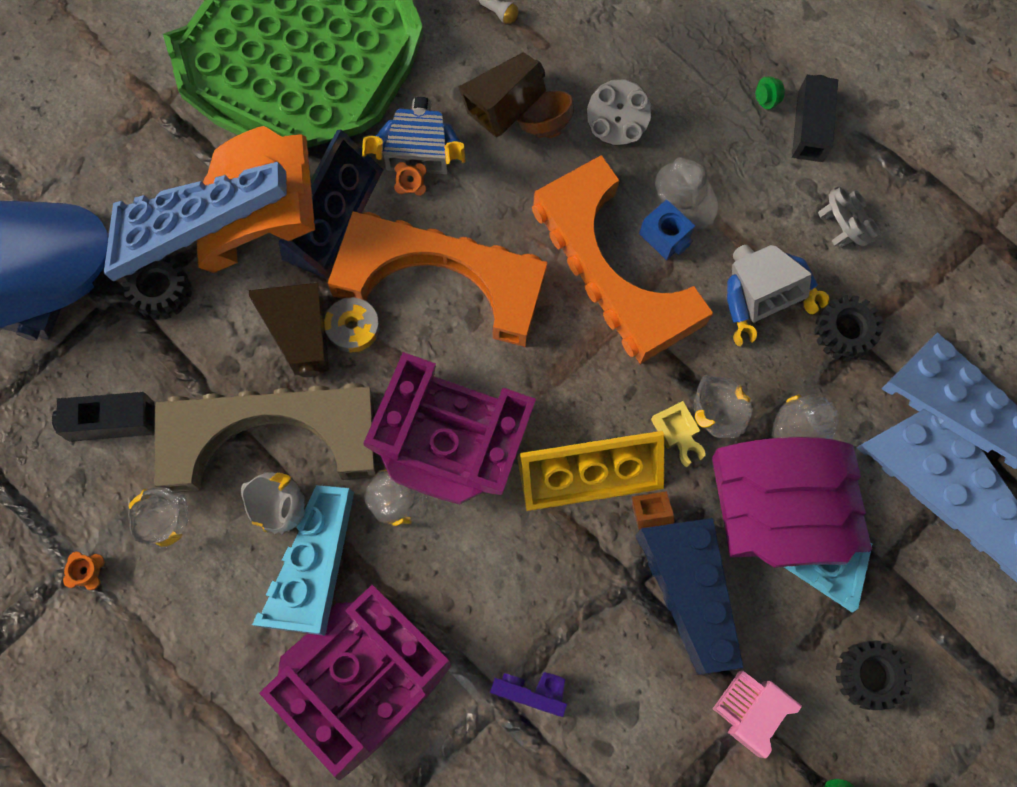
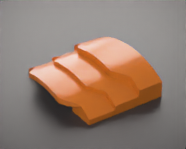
M261 126L233 137L214 150L208 174L203 181L205 185L213 184L215 177L226 175L229 179L239 177L244 170L278 162L286 170L287 195L276 203L268 204L252 212L246 218H240L222 227L218 232L210 233L198 239V268L215 273L238 263L237 247L267 233L290 241L315 230L306 136L299 134L282 137L271 129Z

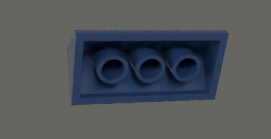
M342 129L336 131L311 179L315 230L290 241L280 238L278 242L283 261L327 279L330 278L352 212H363L383 172V169L368 154L366 157L362 156V149Z

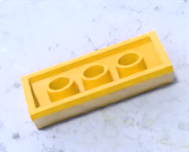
M663 431L520 453L517 457L526 511L664 489Z

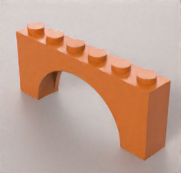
M600 155L536 190L532 211L540 224L545 223L549 229L550 239L558 250L562 248L568 257L567 263L573 274L576 276L580 275L585 282V290L589 298L594 303L598 301L604 310L603 316L608 326L612 330L617 329L623 338L622 345L630 357L635 356L641 364L706 326L713 312L695 286L673 293L647 291L624 280L605 261L596 242L594 219L602 206L616 196L619 179L603 156Z
M352 212L328 280L332 296L342 299L355 297L366 301L372 289L382 279L398 270L421 265L447 268L470 279L487 297L494 315L493 339L523 347L526 346L546 276V261H542L541 258L533 254L519 255L511 253L508 249L498 245L488 247L477 244L475 240L468 237H460L458 239L446 236L437 229H419L406 221L396 220L393 222L385 220L372 212H364L363 214Z

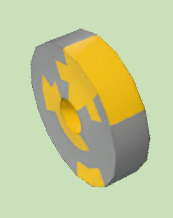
M355 297L344 298L334 303L327 311L324 319L325 332L331 344L339 350L349 353L360 352L370 347L377 339L380 330L378 315L373 306L365 300ZM351 321L358 323L353 329L346 327Z

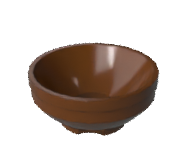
M564 91L544 92L517 119L520 128L538 138L558 136L574 114L572 97Z

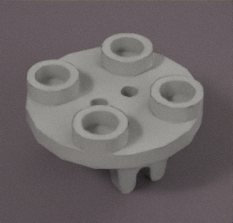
M626 79L610 80L600 85L591 95L587 106V117L591 131L596 137L612 145L628 144L637 141L647 129L651 119V103L646 92L637 83ZM619 103H622L623 107L618 108L617 105ZM619 116L621 117V120L616 121L615 117Z
M841 186L835 187L830 191V204L821 209L818 214L820 218L826 217V219L835 216L843 230V233L832 239L834 247L838 245L843 247L853 241L861 246L872 243L873 239L880 235V230L875 221L869 218L863 209L866 207L863 196L857 190L850 193Z

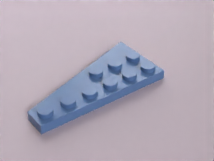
M278 162L244 170L237 178L229 179L226 175L215 177L213 184L205 185L202 181L160 191L152 199H148L143 195L135 197L132 204L126 205L122 201L113 203L104 274L112 281H116L126 275H131L138 269L154 261H159L166 255L182 247H187L210 233L218 232L222 227L240 218H246L252 212L268 204L276 203L287 195L286 170Z
M937 332L881 389L891 395L895 392L910 400L909 406L919 412L926 409L938 417L942 426L987 453L991 450L996 451L1006 457L1004 463L1017 469V405L1007 397L1004 391L997 388L984 376L978 367L971 364L949 341L945 340Z
M926 409L857 447L865 456H871L883 466L881 469L890 477L895 476L908 487L910 494L952 529H958L971 540L970 544L980 552L984 551L1000 564V569L1017 582V500L981 448L942 426L938 417Z

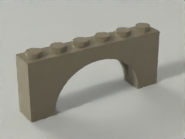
M350 383L344 385L343 389L313 386L308 391L295 392L293 389L280 388L274 390L273 394L260 395L256 391H243L238 393V396L225 397L222 394L211 393L203 395V399L189 400L188 397L172 396L165 402H155L154 486L164 493L200 491L204 470L215 451L234 435L249 428L267 424L297 426L321 438L331 448L335 456L337 472L342 480L377 477L376 453L364 446V440L374 420V400L370 387H364L360 383Z

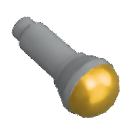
M476 0L482 6L495 12L504 24L513 23L518 17L519 10L513 2Z

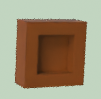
M667 491L632 497V507L638 530L674 524V514Z

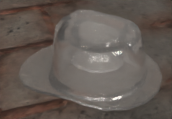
M681 157L676 158L673 163H669L661 168L656 175L655 186L662 202L667 199L695 225L693 231L704 229L712 224L717 215L718 203L708 182L705 169L699 163L693 160L682 159Z

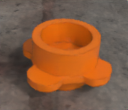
M399 162L396 164L395 191L401 195L404 193H415L417 196L423 195L426 192V186L424 185V175L427 173L426 166L422 163L407 165L405 162ZM408 176L413 177L412 182L408 181Z
M80 552L70 554L64 569V585L68 588L85 586L88 590L98 588L101 582L99 572L100 568L105 564L104 558L99 554L92 556L82 555ZM82 568H87L85 574L81 573Z

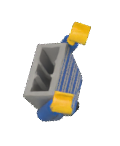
M415 97L412 101V109H398L395 112L394 119L387 121L375 136L363 138L362 156L366 157L367 154L372 153L376 154V159L381 160L382 152L384 151L386 170L395 171L397 163L405 162L407 165L422 163L426 166L427 173L447 174V164H450L451 160L459 159L462 163L466 162L464 144L460 141L452 126L443 123L442 113L431 111L432 102L426 97Z
M742 245L733 253L735 262L732 264V276L727 281V303L733 323L737 322L738 326L733 335V340L737 346L743 345L741 331L749 334L751 343L756 340L757 331L753 326L748 325L747 319L749 318L754 323L804 299V308L809 314H815L819 311L815 300L821 308L829 304V295L824 291H817L818 283L803 258L784 253L777 246L773 245L756 252L749 245Z

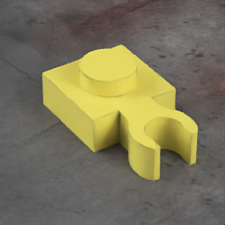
M684 401L652 416L651 420L657 431H663L664 444L667 449L675 445L678 446L680 450L679 457L684 466L688 467L692 463L687 456V451L689 450L695 451L700 460L705 457L704 448L693 439V436L697 435L700 429Z

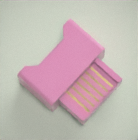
M739 671L713 707V710L732 724L728 731L731 736L759 758L766 759L772 751L770 738L786 715L798 713L802 705L772 681H764L760 684L746 672Z

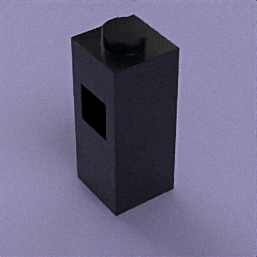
M806 75L797 96L792 158L824 162L831 151L834 142L839 79L828 78L824 75Z
M144 392L58 398L57 408L52 414V425L56 434L69 442L154 435V401Z

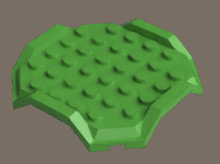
M204 0L186 26L166 32L163 36L174 69L173 73L177 88L182 99L215 125L236 135L261 126L271 129L282 137L302 134L307 137V148L331 142L337 130L342 129L348 136L363 133L381 121L410 74L423 36V26L412 0Z

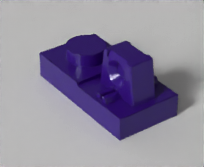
M544 672L534 693L530 689L523 687L524 679L504 673L502 680L494 678L490 691L491 694L559 717L564 716L567 706L566 703L562 702L565 685L564 678Z

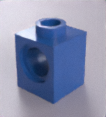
M666 199L643 220L639 235L662 257L668 260L675 252L681 255L691 245L693 240L690 237L695 225ZM663 229H670L676 235H667L663 232Z

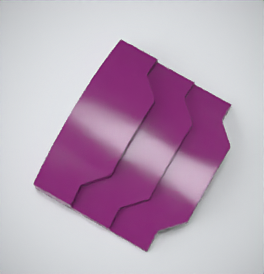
M403 352L364 440V446L381 456L392 481L423 494L459 505L483 492L502 495L536 399L504 387L498 399L435 377L436 363Z
M788 437L743 442L717 448L712 461L730 557L758 556L774 568L799 565H846L856 552H870L872 550L864 518L866 512L858 484L861 474L852 444L825 438Z
M371 585L354 602L336 603L331 608L325 636L307 633L280 656L278 675L259 694L329 772L340 781L374 753L413 714L448 672L451 663L386 597Z

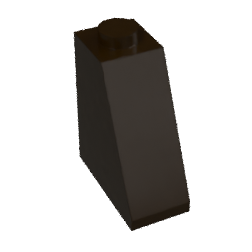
M522 52L458 86L467 114L496 138L501 136L546 91L543 80L545 70L539 60H535Z
M318 283L249 290V297L294 374H299L301 377H316L320 375V372L329 371L323 295Z

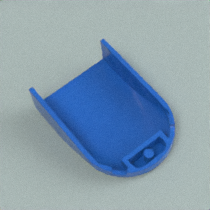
M0 201V328L63 308L82 298L94 288L92 282L101 271H104L109 238L105 226L95 214L83 207L66 203Z

